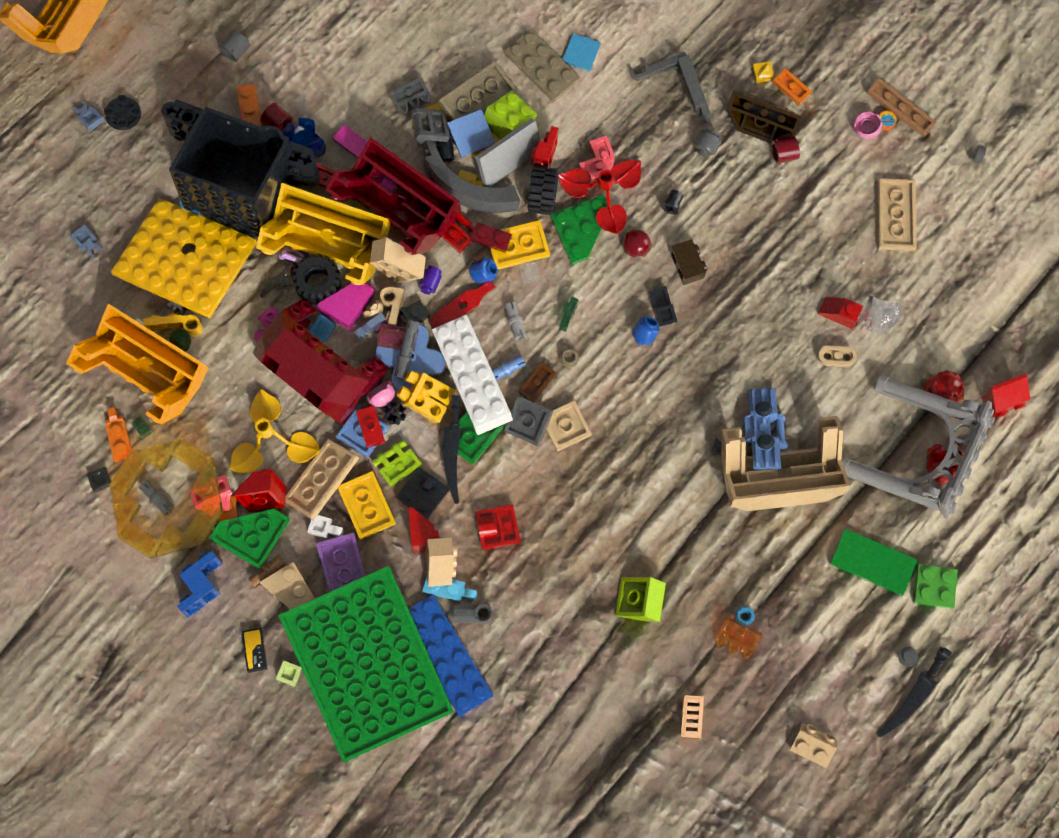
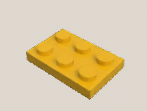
M541 220L502 229V231L512 234V239L506 253L490 248L493 261L498 269L550 257Z
M373 471L338 486V490L360 540L396 525Z

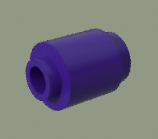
M429 265L424 270V276L418 283L422 293L427 295L435 293L442 278V271L439 268Z

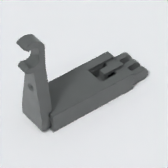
M686 52L674 55L652 66H648L645 63V72L640 74H634V70L630 68L632 79L639 81L653 75L678 69L679 66L696 115L701 114L705 123L711 121L710 110L690 56L686 55Z

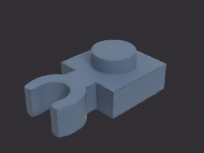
M80 101L83 107L77 109L73 106V110L78 115L79 121L89 131H92L104 122V119L92 106L88 108L84 101Z
M85 224L70 235L82 251L87 249V253L91 258H95L92 253L94 249H98L101 253L103 252L100 245L95 243L97 238Z
M382 313L378 314L368 321L366 325L357 329L355 334L361 340L373 331L379 332L385 327L386 318Z

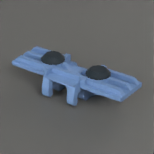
M749 389L750 415L744 417L743 428L746 434L744 437L746 447L749 446V443H752L753 469H781L780 450L786 449L788 444L785 441L784 429L786 417L783 414L777 413L776 389ZM770 424H776L777 437L771 436Z

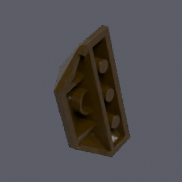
M734 90L727 105V110L737 131L768 143L775 139L795 135L802 119L801 115L786 107Z

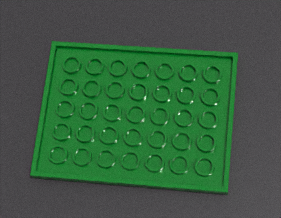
M389 566L278 615L343 763L454 712Z

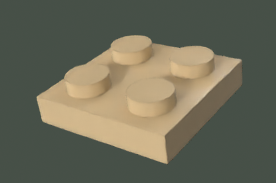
M575 401L553 410L554 412L546 429L557 452L592 435Z

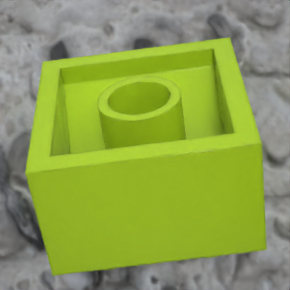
M621 577L615 616L640 621L660 622L666 583L651 577Z

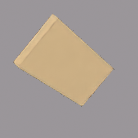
M878 178V250L916 251L915 180Z
M328 438L319 453L313 458L287 493L286 504L314 520L358 461V456Z

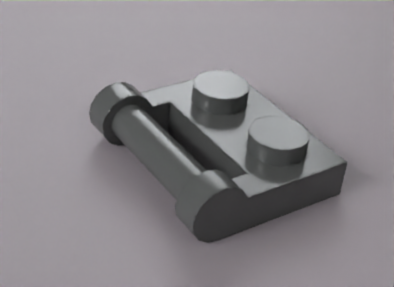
M415 108L411 111L416 127L415 137L418 142H425L426 140L448 142L450 136L444 110ZM422 118H426L428 131L423 129Z

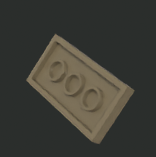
M529 29L504 50V54L553 103L580 81V76L532 29Z
M494 61L442 97L438 103L451 121L478 110H482L483 114H485L488 106L510 91L515 93L517 89L497 62Z

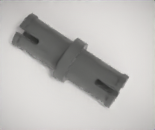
M149 480L144 481L145 485L142 483L139 489L150 499L149 502L152 505L155 504L164 516L169 515L168 511L171 513L174 507L163 497L164 494L161 491L158 492Z

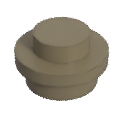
M566 349L560 355L561 364L567 368L576 366L579 361L578 353L573 349Z

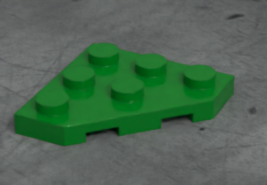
M602 195L550 215L571 265L589 259L594 244L602 228L596 222V214L599 209L607 207Z
M270 509L220 521L209 539L260 569L290 521V518L275 509Z

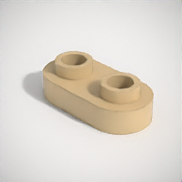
M824 346L818 353V360L824 366L850 367L857 358L855 350L850 347ZM824 355H829L830 359H825ZM843 356H848L849 360H844Z

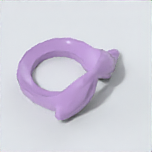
M290 246L285 247L278 256L280 260L288 259L297 263H302V258L295 257L289 253H297L302 258L306 257L303 252L295 251Z

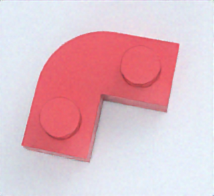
M607 135L589 141L595 158L579 163V168L588 171L592 180L598 178L601 171H611L613 168L615 156Z

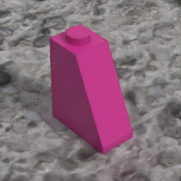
M369 282L363 285L351 283L321 301L317 305L318 311L351 331L362 315V312L365 311V308L374 298V287Z

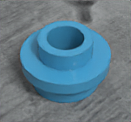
M743 606L737 609L735 620L739 625L749 626L753 623L755 615L751 608ZM741 614H747L748 619L743 620Z

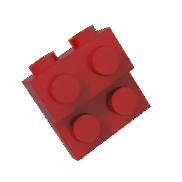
M551 126L550 132L545 134L544 142L539 141L538 146H534L531 155L533 157L531 164L534 167L550 168L558 144V127Z

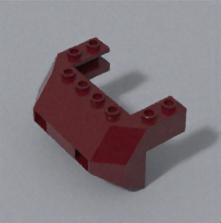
M371 137L353 168L336 170L325 189L330 193V197L337 201L357 198L364 207L371 208L376 212V215L387 218L393 228L405 233L404 235L408 239L402 240L400 245L411 255L430 251L450 228L461 209L458 199Z
M302 299L283 309L261 335L253 354L264 366L316 408L337 422L345 424L360 397L381 384L389 367L377 357L371 358L357 368L352 367L348 361L342 359L333 349L327 347L318 337L306 330L311 323L308 317L315 314L317 310L309 302Z

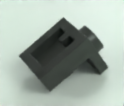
M420 300L407 308H400L401 314L399 317L404 325L407 324L408 319L421 323L430 318Z

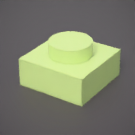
M283 660L276 680L295 687L302 668Z

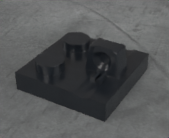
M418 467L397 494L396 499L408 508H414L428 520L450 489Z

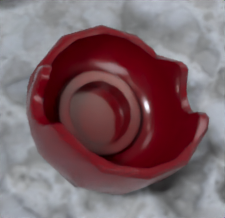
M634 229L624 235L622 247L629 256L633 258L638 256L645 257L651 250V240L644 231Z

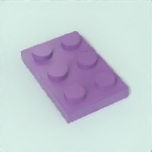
M354 533L316 543L329 592L366 576Z

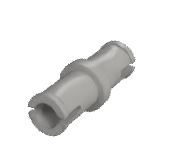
M509 302L505 304L509 317L508 324L512 327L515 340L519 341V337L523 340L527 337L522 324L523 318L519 315L516 302H512V306Z

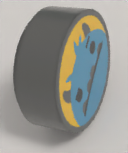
M980 144L977 146L972 162L977 164L982 162L986 153L985 146Z

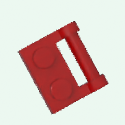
M459 211L456 219L471 233L468 235L453 221L442 238L460 254L472 243L471 236L475 225Z

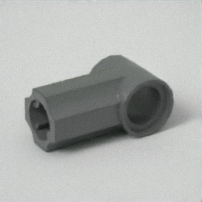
M486 604L454 605V623L488 624L494 616L493 611ZM483 609L489 611V616L486 619L479 618V612Z

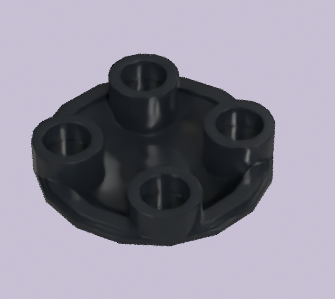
M119 95L109 102L104 109L107 123L117 130L131 129L141 119L140 106L135 100L127 98L125 95Z

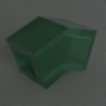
M141 416L131 422L142 439L153 433Z

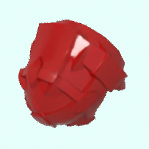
M952 370L938 372L935 377L930 376L929 380L924 383V391L958 403L964 399L962 379L959 374Z
M935 444L927 449L926 468L928 473L935 470L945 458L947 451L943 450V445ZM958 450V453L963 456L964 453ZM954 465L947 470L951 473L952 478L959 465ZM938 476L934 480L942 484L948 482L949 479L946 476Z

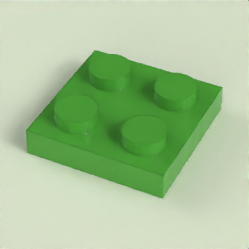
M918 564L914 604L954 609L958 570Z

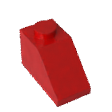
M825 297L818 314L853 329L863 306L846 298Z

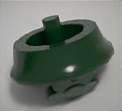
M178 329L171 333L169 342L186 352L191 346V337L185 330Z

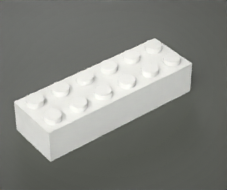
M464 315L432 329L477 435L512 421L511 412L468 316Z

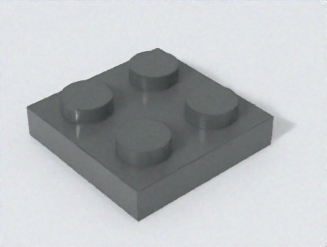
M518 396L511 412L513 420L507 422L504 432L535 446H540L554 411Z

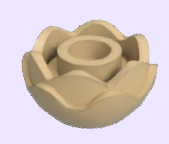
M374 300L373 304L367 306L365 311L362 312L363 317L371 320L382 313L383 303L381 300Z

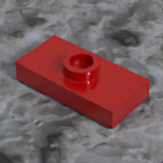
M371 406L356 411L367 448L386 443L375 407Z

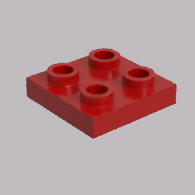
M513 504L475 512L483 551L521 543Z

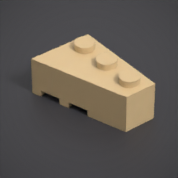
M382 237L380 240L372 242L370 263L378 270L386 271L388 278L391 276L394 278L393 282L397 284L423 278L425 256L407 253L403 246L393 242L388 237Z
M452 538L427 540L425 560L428 587L452 585V577H456L457 546L452 544Z
M294 562L259 582L289 610L315 599Z

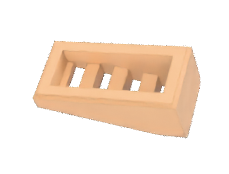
M683 696L681 737L701 738L704 697ZM688 702L698 703V707L687 706ZM687 711H698V715L687 714ZM686 719H696L697 723H686ZM686 727L697 728V732L686 731Z

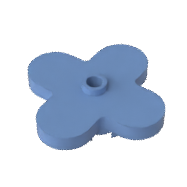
M419 325L417 330L415 347L411 355L414 358L409 363L407 373L409 371L419 374L424 372L430 377H435L444 371L445 359L439 351L427 348L429 334L422 325ZM379 344L376 349V356L385 365L394 368L392 375L394 387L397 390L402 386L410 389L412 384L405 381V378L394 376L398 362L397 355L400 354L401 348Z

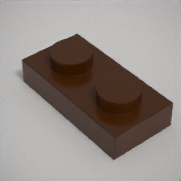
M541 362L518 393L524 398L536 402L554 379L556 372Z

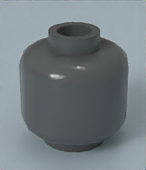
M708 128L700 131L694 143L695 148L698 149L697 153L703 157L715 155L721 144L720 134Z

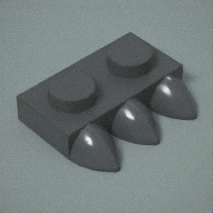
M421 77L388 92L395 108L405 114L408 112L409 104L414 108H418L420 99L427 103L430 102V92Z

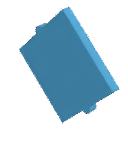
M573 34L563 61L575 68L591 71L601 43L591 40L589 37Z

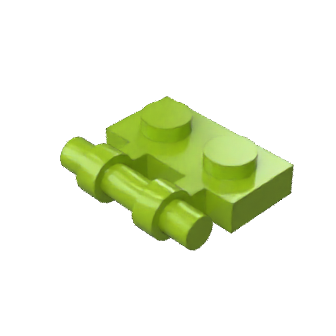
M403 439L398 443H393L390 449L384 453H379L377 458L371 461L375 467L380 464L384 465L379 470V473L390 488L422 466L411 449L405 453L401 450L407 446ZM394 454L399 456L390 463L387 460Z

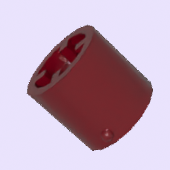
M271 103L263 111L260 118L264 126H275L282 133L289 128L293 117L281 108L278 103Z
M795 136L775 139L771 142L772 154L776 164L781 165V163L800 158V148Z

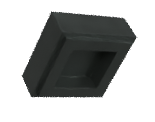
M105 467L86 474L94 493L113 486Z

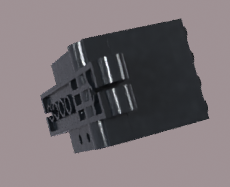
M177 99L175 102L165 103L161 108L169 134L178 141H184L169 171L181 203L188 211L196 210L206 218H215L222 224H231L238 230H247L254 236L259 237L260 228L274 217L281 183L292 187L295 184L313 187L320 181L313 150L289 141V137L284 136L282 131L275 126L260 127L208 107L202 109Z

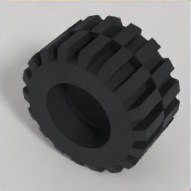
M540 166L533 168L527 205L529 213L552 215L554 212L559 176L557 169Z
M311 254L309 255L310 258L306 259L304 257L302 258V263L298 262L296 264L297 268L293 270L292 280L299 297L308 301L311 305L314 303L318 305L321 301L340 291L339 288L342 286V280L338 266H336L333 260L330 261L328 256L322 258L321 254H317V257ZM315 273H323L328 276L325 284L320 287H311L306 283L308 278Z

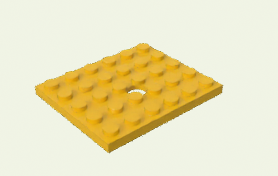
M159 198L113 267L111 273L117 278L211 318L257 242L252 237ZM191 243L196 246L194 252L183 254L181 251L185 244Z

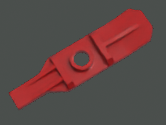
M490 281L478 289L467 290L436 312L430 318V325L436 328L466 315L479 306L482 298L495 289L496 286ZM461 303L467 305L465 309H461L459 306Z

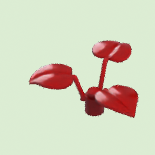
M641 160L621 162L615 165L611 171L603 170L593 183H591V175L584 169H572L559 174L558 178L563 190L576 198L585 197L588 194V188H592L597 183L600 189L606 190L607 207L599 209L596 214V222L603 230L619 234L626 225L627 213L621 205L617 204L611 207L610 188L613 183H619L624 189L636 187L641 179Z

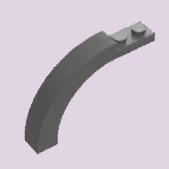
M426 124L423 125L424 131H428ZM434 141L418 142L423 148L422 152L425 158L423 168L429 179L458 199L461 205L489 213L518 211L520 198L514 185L502 188H488L469 183L455 175L445 165Z

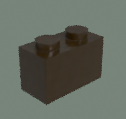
M690 239L671 246L670 255L683 286L704 279L707 266L705 261L700 259L698 245L694 244L693 240Z

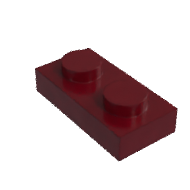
M477 222L471 236L472 242L506 253L512 239L511 233Z

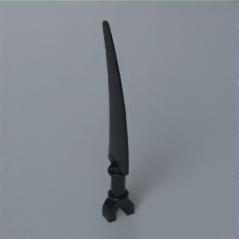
M452 395L450 423H448L450 427H444L443 436L445 473L455 504H459L457 460L462 428H457L459 426L458 415L459 411H461L459 409L461 403L459 395Z
M942 647L939 648L930 669L926 671V674L921 672L911 693L893 718L878 732V737L886 735L902 724L924 702L937 683L933 678H936L937 671L952 653L950 650Z

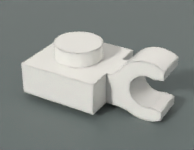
M317 515L314 520H311L307 533L327 539L328 534L336 537L343 536L344 530L342 527L331 525L332 519Z

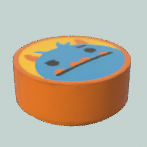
M888 110L880 113L882 129H892L897 121L896 115Z

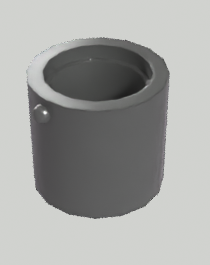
M232 30L218 48L228 59L237 62L250 47V43L241 33Z

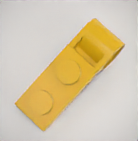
M172 313L165 317L151 315L148 318H143V326L151 331L184 328L191 337H197L203 331V326L195 315L181 316ZM197 323L194 329H189L190 324Z

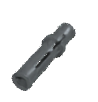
M407 320L400 354L397 355L398 362L394 376L405 378L407 375L409 363L412 362L411 355L420 322Z

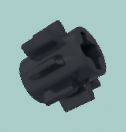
M390 401L388 406H385L383 409L385 413L383 419H386L390 425H399L401 420L404 421L407 416L404 413L406 407H403L400 402L393 403Z

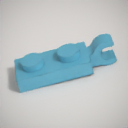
M426 577L422 591L426 594H433V596L460 603L462 597L476 600L477 597L476 590L465 589V582L452 579V585L428 587V578Z

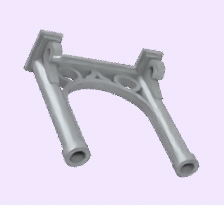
M882 374L876 384L875 392L931 411L945 422L950 434L947 454L935 470L916 479L900 478L843 457L841 461L847 477L938 510L943 514L944 518L948 519L949 514H953L956 509L957 503L955 501L957 496H961L963 493L964 480L969 479L971 475V464L978 459L980 453L978 451L980 444L984 445L987 434L985 433L987 428H991L994 423L995 417H993L992 402H983L980 406L974 401L964 400L961 404L890 379L889 376ZM948 416L960 419V421L952 425ZM963 426L970 429L969 436L966 439H958L955 431ZM958 445H968L963 456L958 453ZM954 465H959L952 478L951 473L947 470ZM938 476H946L949 480L945 488L937 489L933 485V479ZM929 482V486L924 488L918 487V485Z

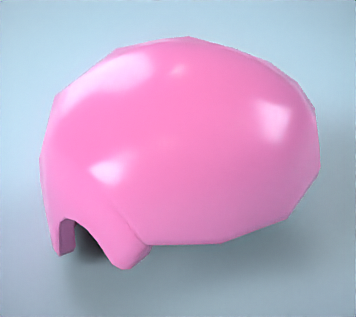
M873 112L861 113L854 122L855 132L864 139L876 137L882 129L880 116Z
M386 381L371 390L366 398L372 406L384 407L394 399L395 389L391 381Z

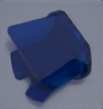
M299 118L298 125L294 126L289 122L282 133L284 136L289 137V141L312 149L315 158L325 154L326 145L324 139L315 133L314 120Z

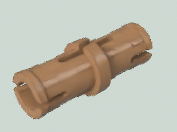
M279 554L270 563L264 564L262 569L249 578V581L257 589L261 585L260 581L276 573L287 563Z

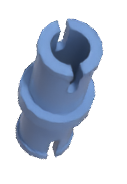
M519 355L506 363L505 361L502 362V365L492 370L497 381L506 375H512V372L526 364L522 356Z

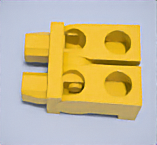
M409 371L405 381L412 384L411 388L407 389L402 386L396 396L403 401L402 404L421 414L431 423H440L447 409L445 406L449 405L452 395H454L456 390L428 376L424 372L419 374Z

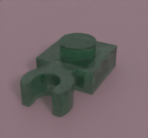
M571 297L570 302L566 301L562 310L565 314L559 325V330L567 331L578 307L579 299Z

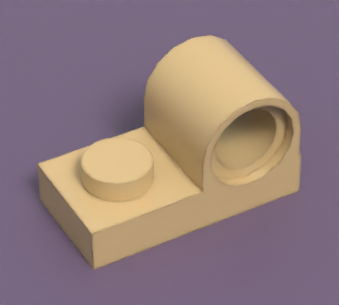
M386 287L380 293L383 307L391 310L387 312L386 316L389 329L397 330L400 319L399 315L401 314L400 308L403 306L405 297L404 289ZM387 296L394 297L392 301L385 300Z

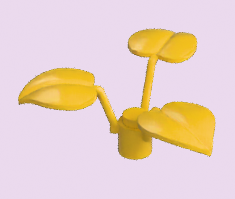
M261 389L255 396L250 408V417L255 423V429L258 432L256 435L257 446L255 448L251 443L238 445L232 453L229 469L240 474L251 473L257 470L264 460L263 455L258 452L261 437L269 438L272 434L285 444L290 445L287 448V455L290 460L296 463L310 460L319 453L320 448L317 441L307 433H294L291 437V442L277 433L269 421H274L279 417L281 405L275 397Z

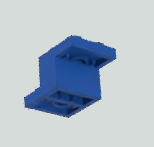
M213 551L203 553L198 558L199 561L184 567L183 573L180 574V577L193 593L191 596H184L179 601L180 604L177 605L181 613L188 618L220 595L207 577V575L222 565V562Z

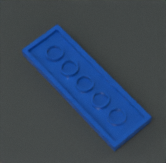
M433 594L409 608L408 610L443 689L459 718L494 697Z

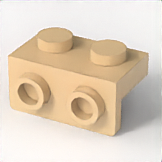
M801 723L790 751L827 768L837 749L838 741L831 734H824L810 724L805 725Z

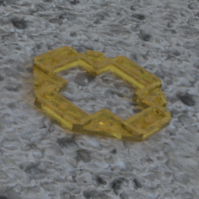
M182 438L168 443L149 446L143 450L131 451L109 485L110 492L113 494L114 503L112 504L114 517L117 519L118 538L148 558H155L202 545L223 513L214 458ZM174 456L200 473L190 491L205 501L185 533L168 524L158 540L132 523L142 505L130 498L128 494L147 464L164 472Z

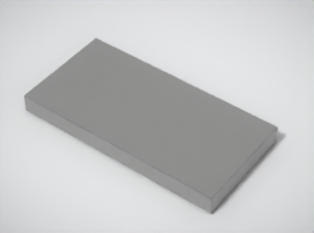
M531 118L476 156L484 187L489 188L532 158L534 146L537 147L540 141L536 120Z

